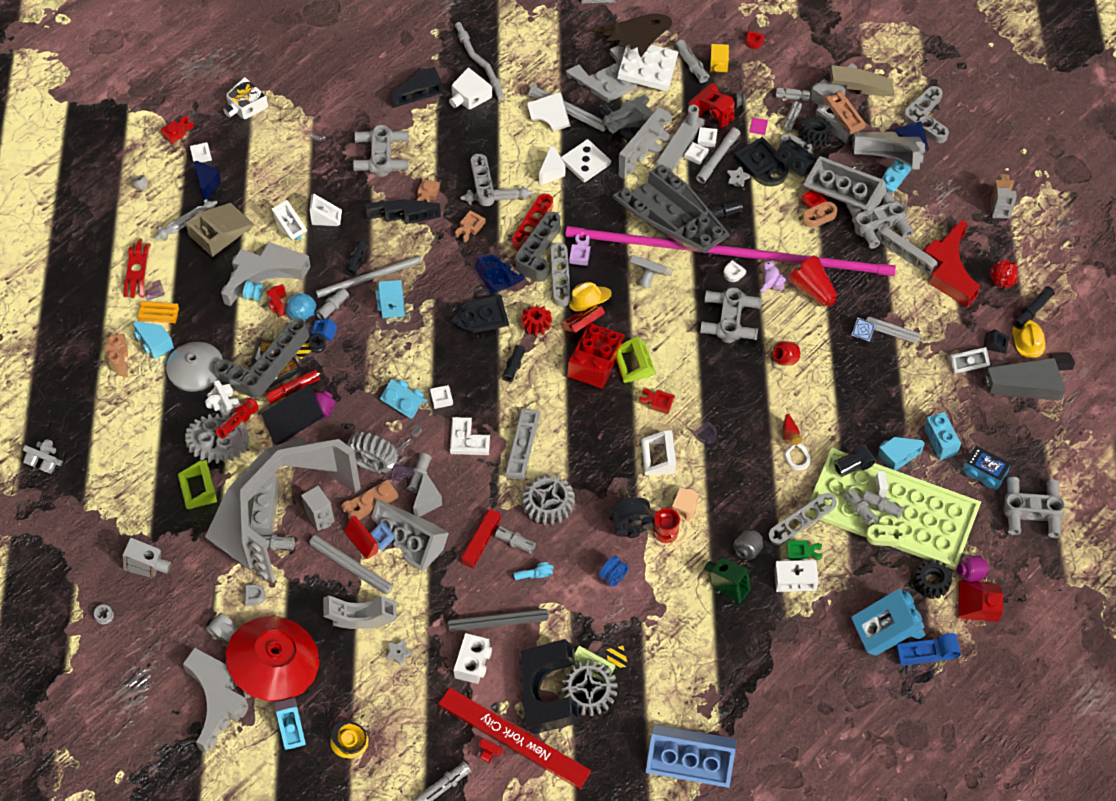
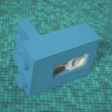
M897 589L851 617L867 653L877 656L909 636L917 639L926 636L923 630L922 617L916 610L910 593Z

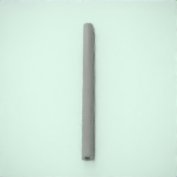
M420 256L384 267L317 290L316 295L320 298L337 292L340 288L346 289L422 263V259Z

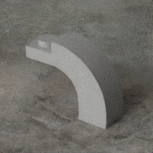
M332 596L323 598L324 617L333 620L334 626L349 629H365L384 626L397 620L396 601L383 596L364 603H349Z

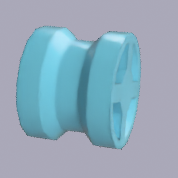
M246 281L243 289V298H252L254 301L259 302L263 294V284H253L252 281Z

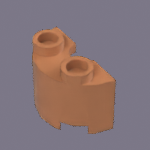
M125 334L112 335L109 337L105 348L110 369L118 373L119 376L128 377V364L125 362V357L128 356V343Z

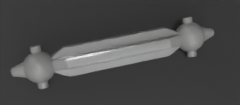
M521 186L520 190H494V201L511 200L518 197L526 200L528 195L533 194V191L526 189L525 186ZM468 190L464 196H461V200H465L471 205L474 200L478 201L477 194Z
M206 199L203 206H198L169 223L166 228H157L158 233L155 239L168 240V234H174L186 227L187 221L199 212L214 208L217 201L211 202Z

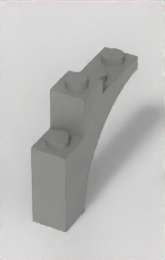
M853 63L848 66L857 69V66ZM823 79L821 82L814 84L811 89V100L819 105L816 109V118L820 116V119L824 118L826 122L829 121L833 129L832 134L848 144L853 140V133L849 134L837 117L832 119L821 110L826 106L824 97L832 96L839 90L845 95L846 87L845 85L831 84V79L829 82Z
M896 132L853 133L852 150L854 154L887 157L901 161L912 169H920V163H923L925 143H922L920 137H898Z
M271 242L268 243L266 248L262 249L260 255L240 249L239 253L232 260L234 271L230 276V281L221 291L224 304L229 306L233 304L239 295L243 293L246 281H252L253 284L276 278L303 280L311 267L309 256Z
M194 648L183 663L186 673L190 674L200 684L206 695V721L196 743L199 750L207 753L210 748L212 749L216 745L221 731H225L228 727L229 719L237 723L240 717L243 718L245 716L248 704L245 697L232 691L237 685L230 676L227 665Z

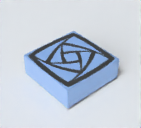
M857 318L852 336L870 341L876 323Z

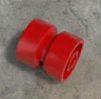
M662 508L655 514L653 533L654 537L661 543H671L677 539L680 525V516L677 511L672 508Z

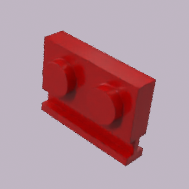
M594 305L587 310L577 312L562 322L561 326L565 331L576 333L605 314L602 307Z

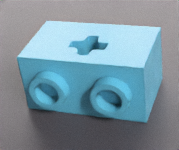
M401 280L379 282V289L376 290L378 311H382V318L404 317V298Z

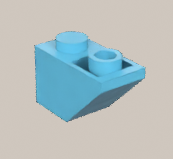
M138 321L133 323L135 329L133 334L137 341L141 340L143 342L142 347L146 354L150 353L156 359L174 349L171 337L162 325Z

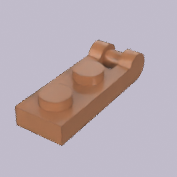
M839 90L832 96L824 97L825 105L830 107L849 134L865 128L866 123L842 91Z
M386 480L353 500L345 501L341 508L348 514L349 520L353 515L360 520L373 512L377 500L390 503L399 497L389 480Z

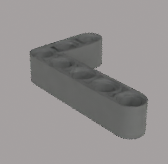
M301 318L292 319L250 370L226 359L217 361L214 364V371L219 381L224 385L230 384L233 389L250 397L257 398L261 396L308 340L310 334L304 320Z

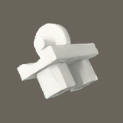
M219 380L214 381V389L211 393L207 394L208 398L205 401V405L207 408H214L215 411L219 410L222 417L226 415L228 419L231 412H234L235 408L240 406L237 398H228L233 393L230 384L221 385Z

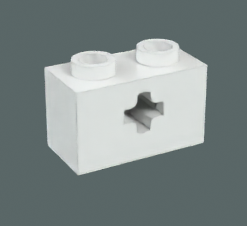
M783 559L776 561L774 569L776 592L817 591L818 572L816 560L801 559L800 561H790Z

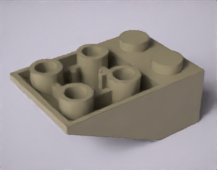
M228 203L199 212L186 222L189 236L213 257L253 227L254 223L234 205Z

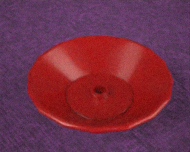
M278 616L258 617L242 624L231 636L225 652L227 670L234 683L249 696L267 702L283 701L302 694L314 682L320 665L318 648L310 634L296 622ZM276 650L278 653L273 654L271 651Z

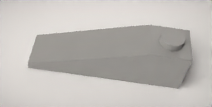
M376 501L371 516L373 521L377 525L384 522L396 536L393 540V545L404 553V558L407 562L422 571L425 570L443 551L449 532L384 501Z

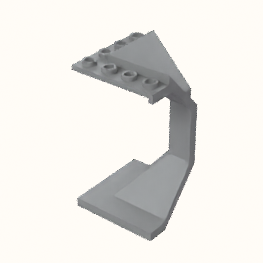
M297 438L265 449L229 486L205 537L243 564L247 569L255 570L262 580L274 583L275 577L266 547L269 542L250 528L248 501L282 465L322 470L356 494L361 487L354 449L339 439L308 444L301 438Z

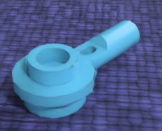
M548 562L537 564V568L533 570L514 572L515 580L528 577L531 579L544 578L553 575L552 570L554 567L549 565Z

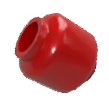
M792 341L778 342L772 352L774 361L781 366L795 365L801 355L799 346Z

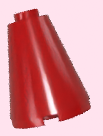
M813 255L802 262L798 270L795 268L789 275L788 280L821 306L831 307L837 301L836 297L838 295L819 258Z

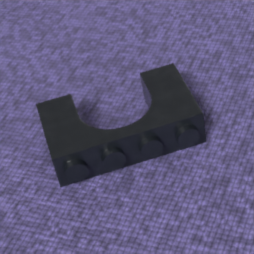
M566 639L522 650L519 664L522 669L521 686L523 688L522 705L525 714L523 717L525 728L534 734H539L580 723L578 703L570 697L551 702H542L540 698V687L548 674L555 670L575 665L574 646Z

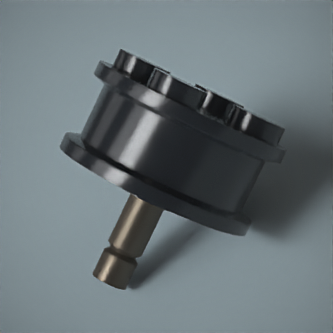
M626 488L619 489L622 501L612 506L607 513L609 520L613 521L614 524L612 527L613 534L620 537L629 536V538H636L640 536V533L654 526V516L649 512L650 503L645 498L629 499Z

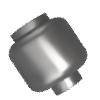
M754 530L743 531L734 541L736 554L742 559L749 560L755 558L763 548L762 536Z

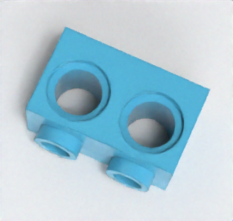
M942 412L927 417L924 431L939 460L958 455L961 442L946 413Z

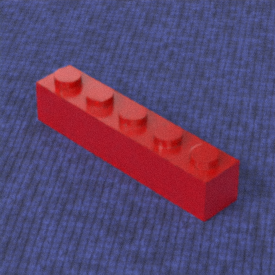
M489 509L484 514V520L479 523L477 532H474L472 541L466 547V552H463L461 555L462 564L472 569L475 567L501 520V513Z

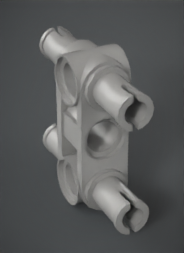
M378 125L369 132L355 131V143L371 142L372 157L370 160H354V171H370L379 177H384L392 172V170H408V159L391 158V144L393 142H409L408 130L393 131L385 125Z
M886 190L882 198L885 205L870 211H862L860 208L850 204L846 206L852 215L855 233L864 237L872 249L880 245V240H878L875 233L883 226L889 229L898 227L904 238L910 237L914 232L907 222L908 216L905 213V205L895 201L888 190Z
M730 288L727 291H723V293L706 290L705 302L719 303L723 306L721 322L716 324L702 321L700 333L715 334L727 343L734 342L740 338L757 340L758 328L741 327L739 324L741 309L744 307L760 309L762 297L745 296L738 288Z
M1007 478L1008 493L1005 496L1003 511L1008 518V533L1011 535L1021 534L1020 519L1048 521L1049 537H1060V521L1063 519L1065 504L1061 496H1059V481L1048 480L1046 483L1047 495L1019 493V478Z

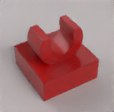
M482 738L479 744L480 747L485 749L480 759L489 763L492 761L494 754L502 756L505 750Z

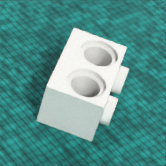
M465 633L454 667L456 679L479 684L480 677L484 678L487 668L485 662L486 659H490L492 654L489 639ZM474 648L482 649L480 652L472 651ZM469 666H474V667H476V668H475L474 670H472V671H469V670L466 669V668L469 667Z

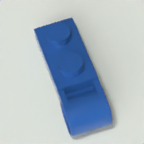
M947 633L934 640L896 645L900 666L951 660L961 656L958 638L955 633Z

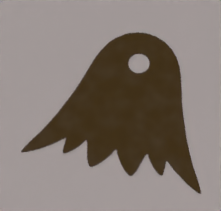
M648 14L620 23L584 31L604 32L600 35H611L606 41L620 40L619 47L631 44V50L638 47L639 56L642 57L650 45L671 27L672 19L663 14ZM652 20L660 21L659 24H651L650 22Z

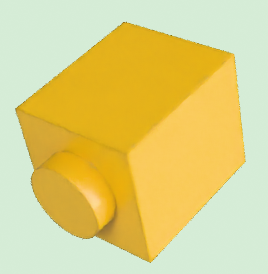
M712 44L710 71L728 72L729 45Z

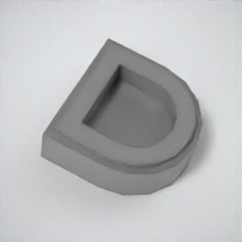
M256 584L245 585V606H256L264 602L266 594L262 586Z

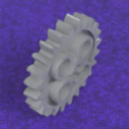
M216 414V417L213 418L211 415H208V419L202 416L201 421L195 419L194 424H190L189 428L186 429V447L189 448L190 453L194 452V457L200 455V460L208 458V463L212 459L216 463L219 460L226 463L228 458L234 461V456L240 458V453H245V449L248 448V430L245 429V425L239 424L227 437L221 439L216 435V429L227 420V416L224 415L220 418L219 414Z

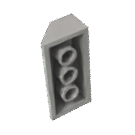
M819 156L803 184L805 188L865 211H870L879 206L886 193L885 180Z

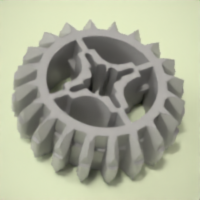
M361 432L352 435L347 442V445L354 449L356 464L360 468L372 472L387 473L392 470L397 462L398 454L395 446L390 444L389 441L384 440L383 437L380 438L371 433Z
M544 474L542 479L536 476L535 482L530 480L529 486H525L524 493L522 494V506L524 507V512L529 514L530 520L535 518L536 523L543 521L545 526L547 522H550L553 526L554 521L557 520L561 523L562 518L567 519L568 513H572L575 505V494L572 492L571 485L568 486L566 480L561 482L560 476L554 479L553 474H551L550 478H546ZM556 492L560 493L563 496L564 501L556 495ZM533 499L541 504L540 508L534 504Z
M589 659L585 661L586 666H582L581 661L577 662L578 669L572 665L570 668L573 673H565L570 679L562 680L564 685H568L561 688L562 692L568 693L563 698L570 697L576 701L579 709L582 708L581 715L585 716L586 710H589L590 716H593L594 709L597 710L598 714H601L600 707L603 706L605 710H608L609 707L606 702L613 704L614 700L610 696H617V692L611 690L618 687L617 683H611L616 677L615 675L608 676L612 672L610 668L603 671L605 669L604 663L598 668L597 660L593 661L592 666ZM592 672L601 675L606 683L595 682L592 679ZM585 673L584 681L573 686L577 677ZM588 679L590 680L592 687H595L594 689H592V692H590L591 697L587 689L584 688L585 686L587 687V684H589ZM606 690L604 696L594 703L595 694ZM573 692L585 694L587 704L577 700Z

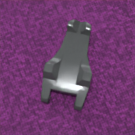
M646 95L632 101L627 99L619 110L611 112L608 116L605 115L602 124L607 125V129L611 133L626 127L641 129L653 114V111L646 105L650 99Z

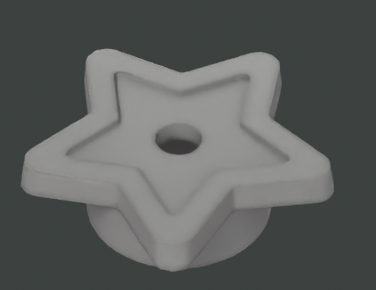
M739 167L736 171L728 170L727 172L730 176L728 183L735 186L743 187L745 180L750 178L749 174L743 172L742 167Z
M405 640L398 644L388 643L390 652L386 659L393 660L402 665L406 657L413 653L406 648Z

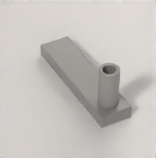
M689 106L687 117L657 160L656 167L662 164L671 172L675 170L699 133L700 127L704 125V119L698 117V106Z

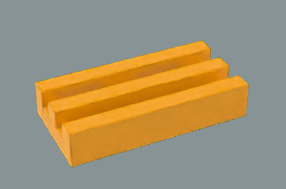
M141 301L138 319L139 321L176 323L179 306L173 303Z

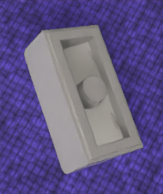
M986 347L947 355L954 374L990 366Z

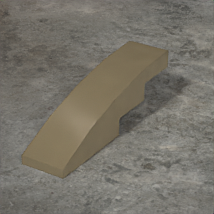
M831 65L829 69L831 84L845 85L846 89L860 90V94L894 96L893 81L889 78L851 67Z

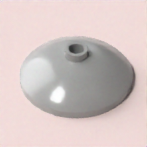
M189 342L172 352L166 365L167 375L172 384L179 389L190 392L201 391L214 385V381L219 380L214 371V364L223 358L218 349L211 344Z

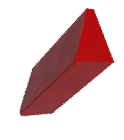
M353 515L345 529V534L364 558L369 559L378 553V543L358 518Z

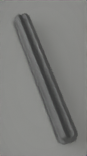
M547 609L458 618L448 620V628L452 632L547 621L549 616Z

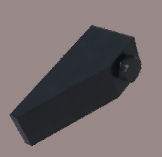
M435 67L417 72L391 94L392 107L396 108L443 93L442 81Z

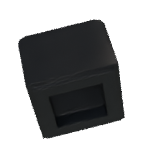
M994 329L985 335L983 348L986 347L989 351L1005 354L1007 353L1009 337Z
M1070 352L1051 353V358H1055L1059 371L1073 370L1075 361Z

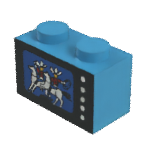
M976 445L966 460L962 472L968 477L982 482L985 486L998 490L1009 471L1011 463Z

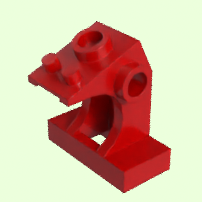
M713 83L709 84L688 103L689 106L696 105L699 107L698 117L707 110L710 111L711 116L718 119L720 128H723L725 125L727 126L729 121H733L735 118L733 116L734 100L730 96L719 93L717 85Z

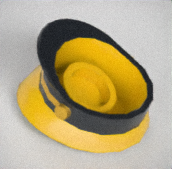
M341 721L333 726L330 745L338 756L355 758L363 754L368 747L369 739L367 733L357 722Z

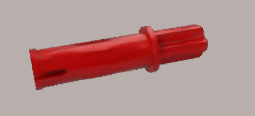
M313 369L286 384L281 383L280 387L266 393L267 401L273 403L285 396L288 397L289 394L307 384L319 381L320 377L317 370Z

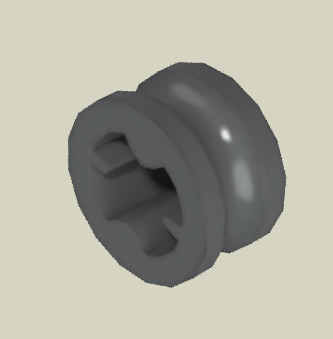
M736 92V108H739V106L745 108V92H742V94Z

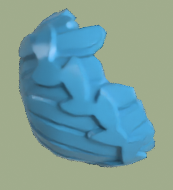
M296 293L288 299L286 313L291 319L301 318L306 321L310 316L315 315L317 305L309 295Z

